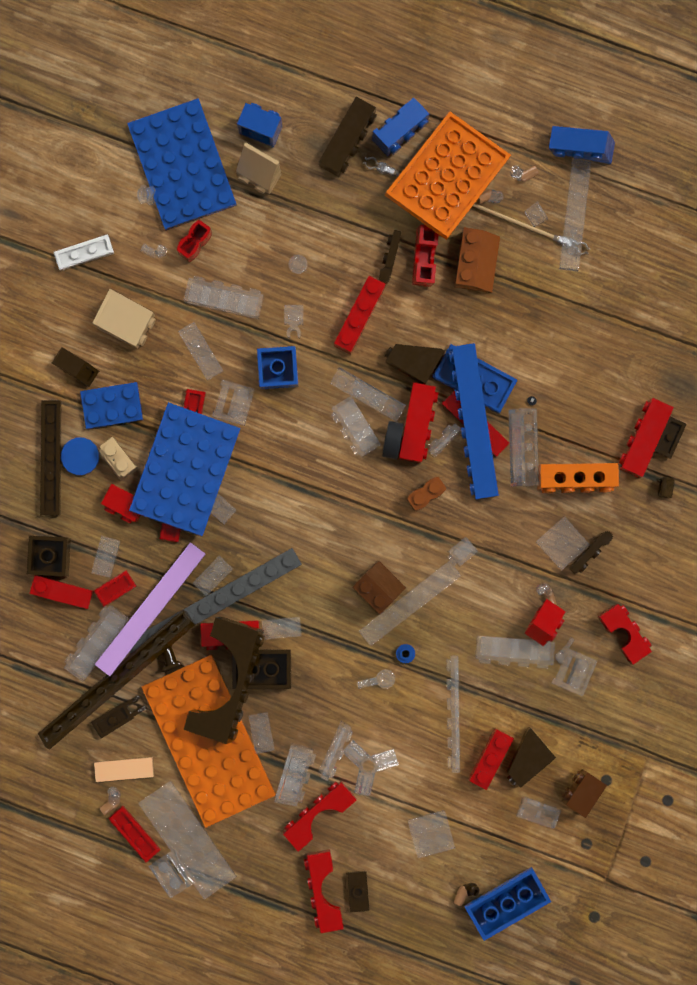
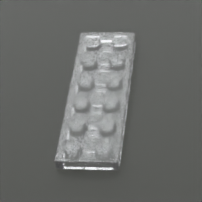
M171 780L138 803L204 900L237 877Z

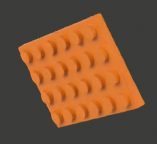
M449 112L384 196L447 240L510 159L511 154L455 114Z

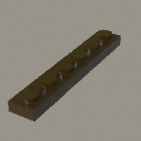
M41 400L40 515H61V400Z

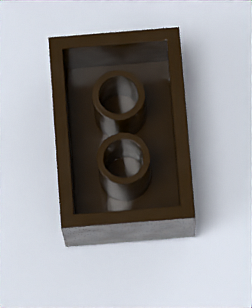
M291 649L258 650L259 661L256 666L254 665L252 671L254 678L252 683L249 684L248 689H291ZM232 654V689H236L238 668Z

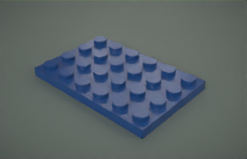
M199 98L127 123L165 230L237 205Z
M168 402L129 511L202 537L241 428Z

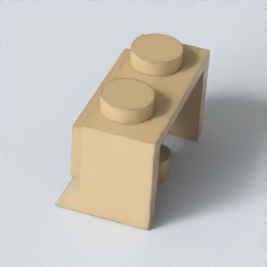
M111 437L100 446V455L121 482L138 469L114 437Z

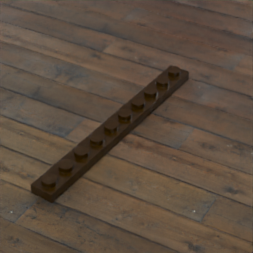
M184 609L123 660L111 676L106 675L40 731L38 735L44 746L50 750L193 628L196 624L188 612Z

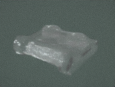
M221 380V391L216 409L211 417L245 426L255 389ZM233 389V397L228 415L222 412L228 391Z
M566 648L564 652L565 657L556 679L553 678L552 684L583 696L597 660ZM575 657L576 660L567 679V682L565 683L563 682V679L566 675L572 658Z
M176 849L171 850L148 866L170 898L197 881L194 876L190 875L177 856L178 852ZM169 860L172 861V863L177 868L185 882H183L182 879L179 877V875L177 874Z

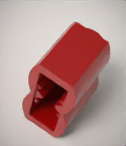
M201 220L196 221L191 226L188 235L179 242L177 246L178 254L188 262L193 261L198 256L201 247L210 240L212 236L211 228Z

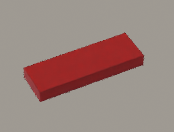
M124 805L108 818L145 862H148L161 850Z

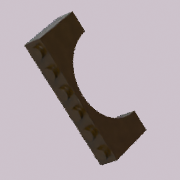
M215 617L210 636L221 641L233 654L238 668L237 686L230 700L219 709L213 711L190 710L184 730L225 744L231 743L236 739L238 734L237 724L243 717V703H246L249 695L247 689L254 678L252 671L254 665L256 666L259 661L258 650L264 643V630L225 617Z

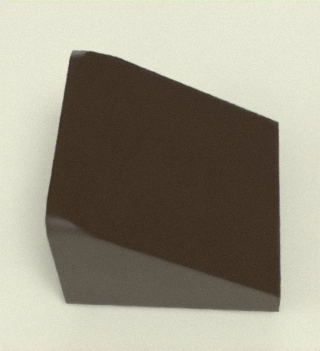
M666 476L661 477L658 496L672 498L675 480Z

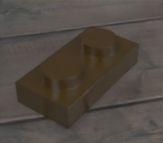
M670 416L654 452L671 459L687 424Z

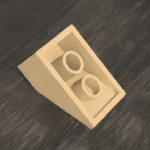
M248 143L244 144L236 170L237 176H239L238 179L245 184H253L255 189L262 194L265 192L270 194L281 176L279 161Z

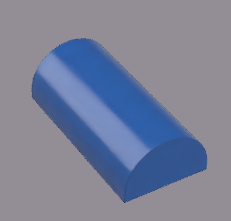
M530 867L466 904L464 907L482 939L485 941L549 904L551 900L533 868Z

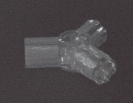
M352 740L342 751L359 768L354 793L365 796L371 795L376 772L399 765L394 749L370 756ZM365 761H372L374 768L370 771L363 768Z

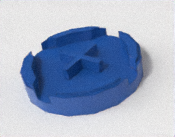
M82 437L71 439L64 445L61 451L63 466L72 474H89L98 465L99 450L89 439Z

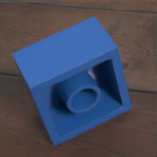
M245 103L237 122L239 134L274 147L282 129L281 117L275 111L269 110L267 112L262 110V107L255 103H251V105Z
M295 346L257 349L259 386L261 390L299 387Z

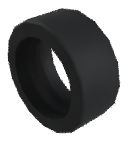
M388 422L382 457L398 458L404 427L403 423Z

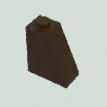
M395 344L393 348L389 347L385 354L387 358L386 363L419 383L426 385L445 350Z
M530 727L526 729L506 771L509 774L507 779L514 787L516 785L520 788L523 787L556 758Z

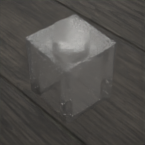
M465 537L447 551L449 554L447 558L454 566L457 564L460 567L478 551L468 538Z

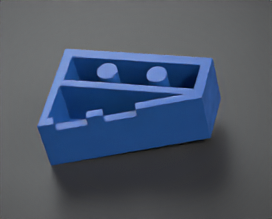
M412 98L397 111L395 116L391 119L388 118L381 129L378 130L376 128L373 130L372 141L387 157L391 153L394 155L401 149L400 145L404 141L409 142L415 136L414 132L418 128L423 129L428 124L429 113L415 98Z
M552 127L549 149L554 156H569L607 164L612 163L615 141L609 131Z

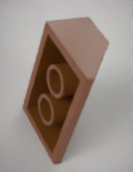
M464 227L455 288L492 293L500 236L484 230Z

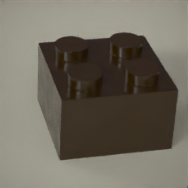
M29 536L27 574L69 577L71 538Z

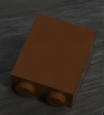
M380 561L352 587L379 615L406 589Z

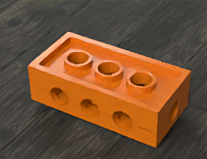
M618 463L540 464L537 467V490H542V493H554L556 490H561V493H573L575 489H580V493H592L594 489H599L600 493H608L614 491V488L619 487ZM575 474L580 476V483H577L574 480ZM594 474H597L599 476V483H597L594 480ZM555 475H559L561 477V483H557L555 481Z

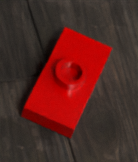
M126 570L95 589L94 592L103 607L137 587V585Z

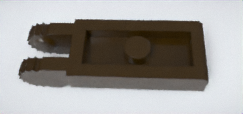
M394 230L393 235L389 234L387 245L390 246L389 253L384 254L382 264L386 265L380 270L379 280L385 284L391 278L401 231Z
M605 531L601 533L569 567L574 574L578 571L582 573L588 566L586 562L591 557L595 559L600 554L601 550L599 548L608 545L612 541V532Z
M139 695L126 703H121L91 722L101 739L147 709L144 705L131 713L128 708L129 705L141 699Z

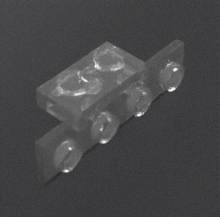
M340 367L330 383L396 422L406 406Z

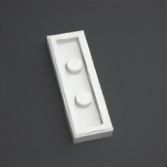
M108 234L54 252L60 271L114 254Z

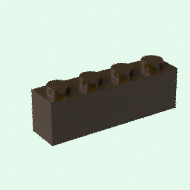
M357 96L355 97L319 160L321 168L337 177L340 176L341 172L343 174L346 172L350 156H355L359 148L357 147L358 142L365 139L368 133L366 128L369 124L372 125L377 117L375 106Z

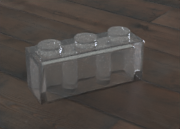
M352 396L331 408L333 413L330 415L336 424L338 422L341 424L343 429L340 431L346 440L350 439L353 445L350 447L356 456L360 455L363 458L381 447L379 440Z

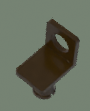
M172 645L162 653L166 664L162 670L166 672V675L184 667L183 662L176 660Z

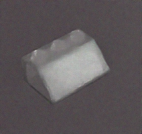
M291 743L275 796V803L297 807L298 802H303L305 792L302 791L304 783L308 784L311 775L307 771L309 765H313L316 754H313V748Z

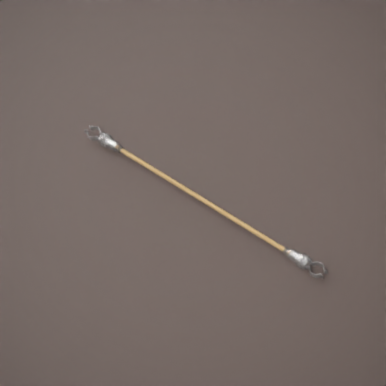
M365 157L366 160L374 159L376 161L374 157ZM376 161L378 167L375 166L373 168L366 165L371 170L376 168L381 174L396 177L401 174L384 162L377 163ZM476 203L473 205L475 208L550 237L569 250L576 249L578 254L583 255L585 253H580L575 245L584 244L587 250L590 249L584 242L578 244L575 239L566 238L561 235H552Z

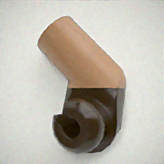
M475 883L462 885L453 903L462 907L466 897L479 894V887Z

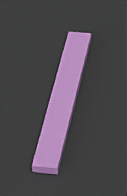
M191 542L95 663L98 668L109 676L114 673L206 555Z

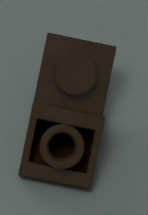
M61 347L52 361L53 365L90 387L99 373V370L63 347Z

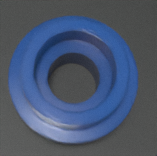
M409 644L400 645L396 650V657L402 663H410L415 658V650ZM404 650L409 651L408 657L402 656Z

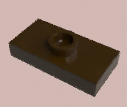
M367 871L347 872L350 912L369 911Z

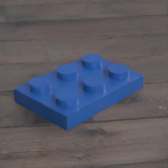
M137 382L80 391L86 429L143 420Z

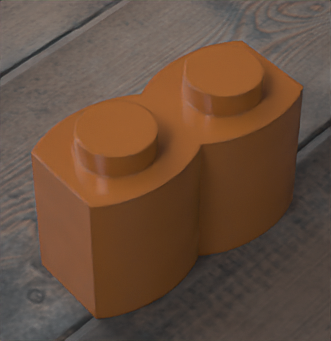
M434 477L427 481L423 488L413 491L407 498V502L414 511H419L426 507L430 500L440 497L445 492L446 486L439 477Z

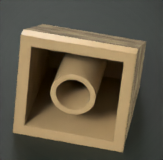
M109 289L92 323L97 329L138 349L140 345H144L147 339L145 334L148 328L152 329L156 319L152 311Z

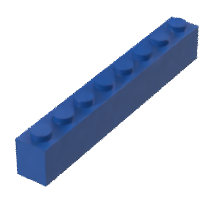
M475 343L454 346L452 351L449 352L450 363L455 365L452 376L453 382L458 384L455 396L456 401L461 403L458 415L459 420L464 422V427H461L462 439L466 438L467 446H464L465 458L469 457L470 465H467L468 477L472 476L473 484H470L471 496L475 495V499L499 496Z

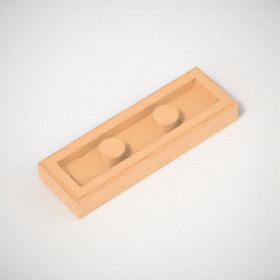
M153 757L94 763L96 782L154 777Z

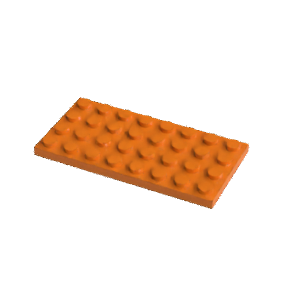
M212 654L142 686V690L205 828L276 795L242 719L237 724L238 734L236 739L228 744L184 730L190 710H217L231 698Z

